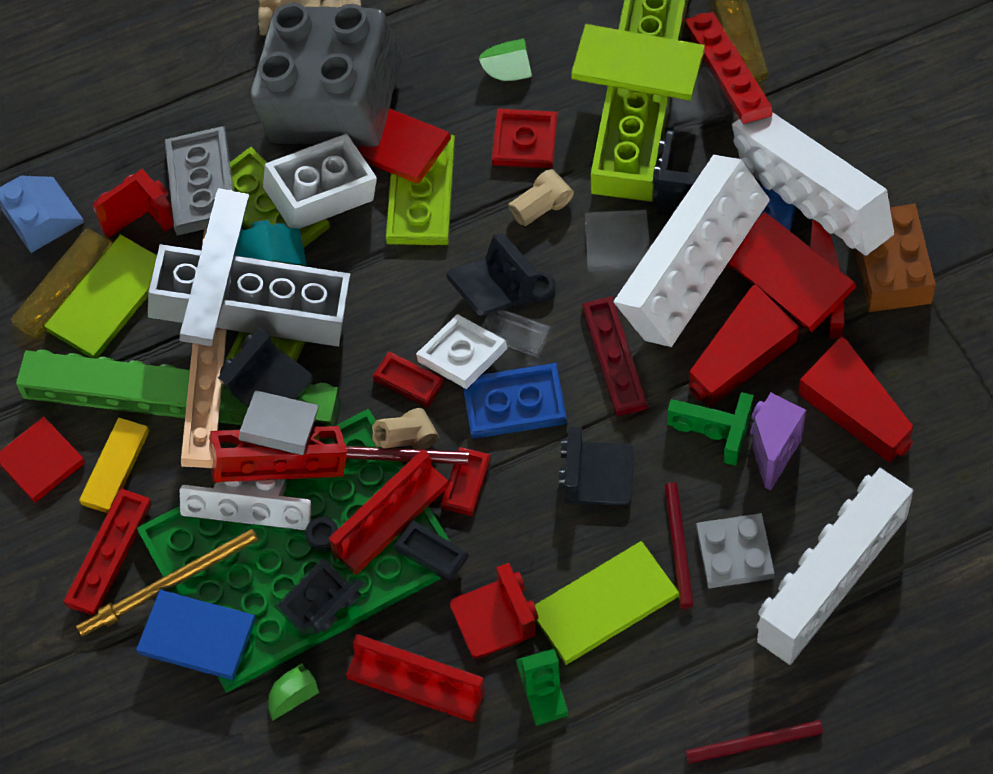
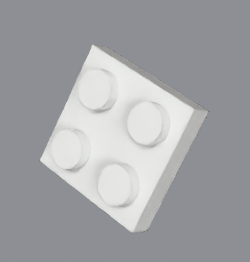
M457 314L416 355L419 363L467 389L507 350L506 340Z

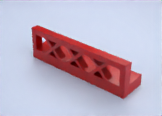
M340 426L313 427L303 455L270 447H259L256 444L238 440L240 430L210 431L209 440L214 455L211 472L213 482L343 477L347 449ZM333 438L335 444H324L318 441V439ZM231 442L237 445V447L221 448L220 443Z
M422 449L329 537L333 555L355 575L367 566L412 520L419 516L449 487L448 480L432 467L430 454Z
M356 634L353 640L355 654L346 673L347 679L474 722L485 695L483 677Z

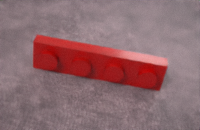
M120 488L64 599L66 607L91 616L98 614V609L101 608L138 534L137 527L143 524L152 506L150 498Z

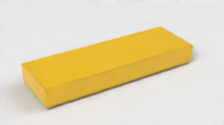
M118 417L79 499L81 505L105 513L109 512L120 488L123 489L150 432L148 426Z

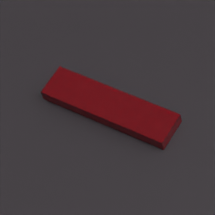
M609 296L582 303V311L616 417L647 409V401L615 303L613 302V297Z

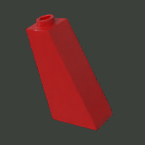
M756 284L749 289L690 370L689 390L698 401L703 400L710 408L797 342L799 326Z
M842 336L800 379L798 395L889 463L897 455L901 457L905 455L912 446L913 440H911L914 426L848 341Z

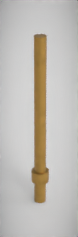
M250 529L114 605L112 603L98 609V614L77 625L79 633L84 637L104 625L109 627L120 621V616L158 596L159 590L167 591L258 541L256 533L253 529Z

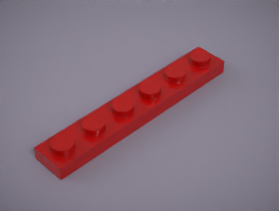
M714 12L700 13L695 17L685 19L686 30L693 42L705 45L703 59L742 124L771 117V104Z

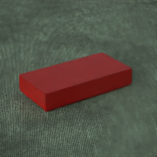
M390 351L372 376L374 382L426 408L430 406L444 385V378Z
M459 447L458 451L469 452L468 465H453L448 480L449 487L445 490L441 501V509L473 516L491 462V454Z

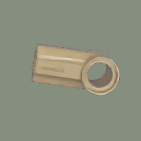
M550 169L543 172L535 180L531 189L510 202L509 210L520 225L527 226L551 208L556 211L565 207L571 201L574 192L554 170Z
M423 408L412 409L402 417L376 420L372 426V440L376 447H383L384 449L411 445L413 449L425 450L434 445L439 438L437 431Z

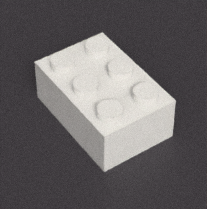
M344 134L266 163L263 188L287 225L291 228L300 229L373 201L377 177L349 136Z

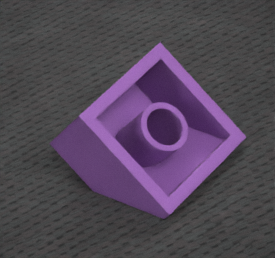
M773 393L769 394L765 402L759 401L751 417L755 421L750 430V433L753 434L752 449L764 486L770 491L802 441L806 414L805 409Z

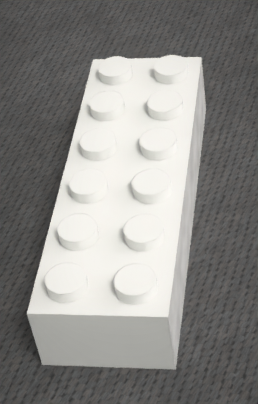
M773 112L771 117L742 124L741 120L738 119L732 124L735 136L734 144L738 149L739 158L744 162L751 174L766 189H772L779 194L787 204L792 203L807 218H813L819 222L828 233H834L843 239L848 247L855 248L866 256L894 235L886 188Z
M719 155L712 156L613 301L644 341L669 347L673 346L770 201L741 159Z
M881 468L877 470L873 477L867 475L857 489L859 494L853 501L848 499L838 512L839 519L834 525L829 523L825 526L818 537L819 544L814 550L808 548L798 562L800 566L794 575L788 573L778 587L780 592L773 600L768 598L758 612L760 620L756 626L759 629L757 642L789 665L793 663L907 519L913 489Z

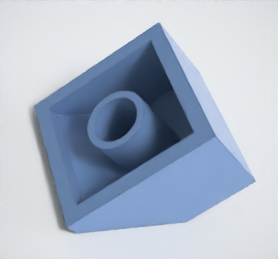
M19 176L0 187V208L31 253L84 223L83 218L54 177Z

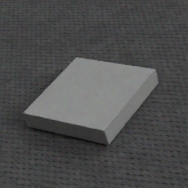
M255 390L241 426L238 440L303 455L317 417L319 405Z

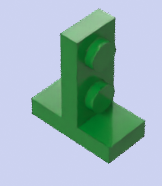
M741 392L735 415L671 399L668 407L667 425L673 426L676 430L682 432L694 431L702 433L714 440L726 439L724 463L736 466L751 417L754 395Z
M555 649L516 659L518 672L535 725L568 717V709L560 688L559 662Z

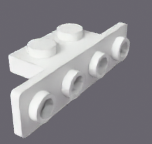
M286 479L216 482L214 488L182 485L180 488V514L182 516L306 530L307 525L311 522V501L309 499L284 497Z

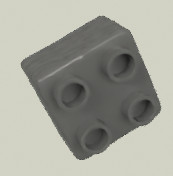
M293 2L282 5L275 10L270 21L250 95L257 115L271 143L317 145L344 134L349 136L355 146L373 147L380 143L402 61L400 47L386 15L380 9L362 8L357 4H346L341 7H305L300 3Z

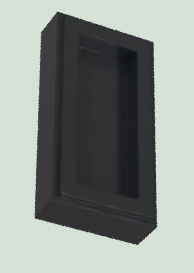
M412 520L394 545L395 551L451 583L469 558L467 551Z

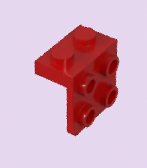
M143 169L136 174L126 177L121 184L111 191L100 195L93 203L96 217L103 234L107 238H110L147 212L164 232L174 226L171 215L173 212L172 206L165 198L168 196L166 188L159 180L154 182Z
M509 563L496 567V582L453 598L450 601L451 611L473 658L484 657L536 636L535 621L539 619L536 607L532 600L526 602L522 593L526 591L524 581L519 572L513 573Z

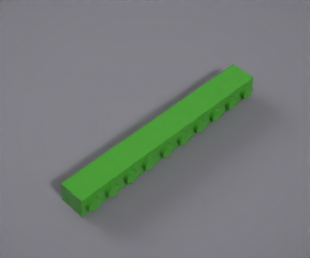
M25 350L16 385L23 399L185 418L190 370L178 369L168 364L153 366L146 365L140 361H130L128 363L114 361L108 357L94 359L75 353L61 355L53 354L47 350H37L36 352ZM327 383L310 384L297 400L319 405L313 427L336 426L341 404L338 387H333ZM222 385L219 423L242 425L248 407L225 390Z

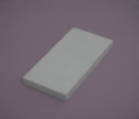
M224 126L165 139L173 221L177 235L207 229L217 189L234 191L227 134Z

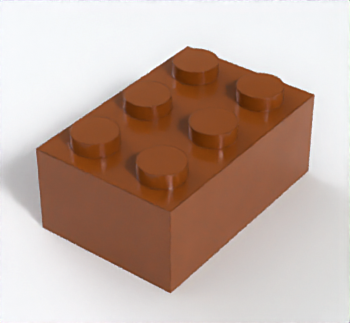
M916 204L890 207L894 235L865 256L854 248L869 312L932 304L936 284Z

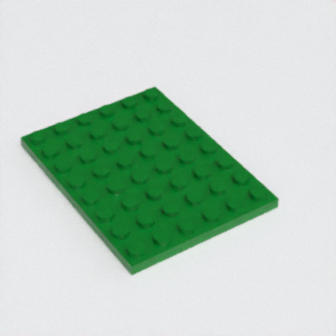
M369 409L336 425L340 426L345 446L376 447L372 440V426L376 419ZM333 438L318 439V441L324 444H335ZM346 459L343 477L286 479V489L283 496L309 499L311 501V521L319 517H327L332 519L339 529L393 478L404 465L400 461ZM180 506L137 527L138 533L162 577L169 575L250 529H253L256 533L258 541L169 589L174 594L255 615L256 621L234 680L217 676L226 693L442 579L395 551L394 545L407 527L357 575L333 555L332 550L327 552L313 550L307 543L306 530L182 516L180 514ZM429 506L414 519L415 522L450 542ZM323 558L346 582L358 578L363 582V585L358 589L361 593L360 597L348 608L344 606L341 610L337 611L335 615L338 619L325 632L320 631L316 635L310 633L302 636L275 608L279 601Z

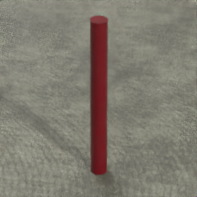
M346 446V459L409 462L422 449ZM425 450L430 454L431 463L468 465L469 452Z
M670 482L665 484V494L680 607L688 609L693 607L694 603L678 484Z
M817 720L685 750L688 764L823 734L821 721Z

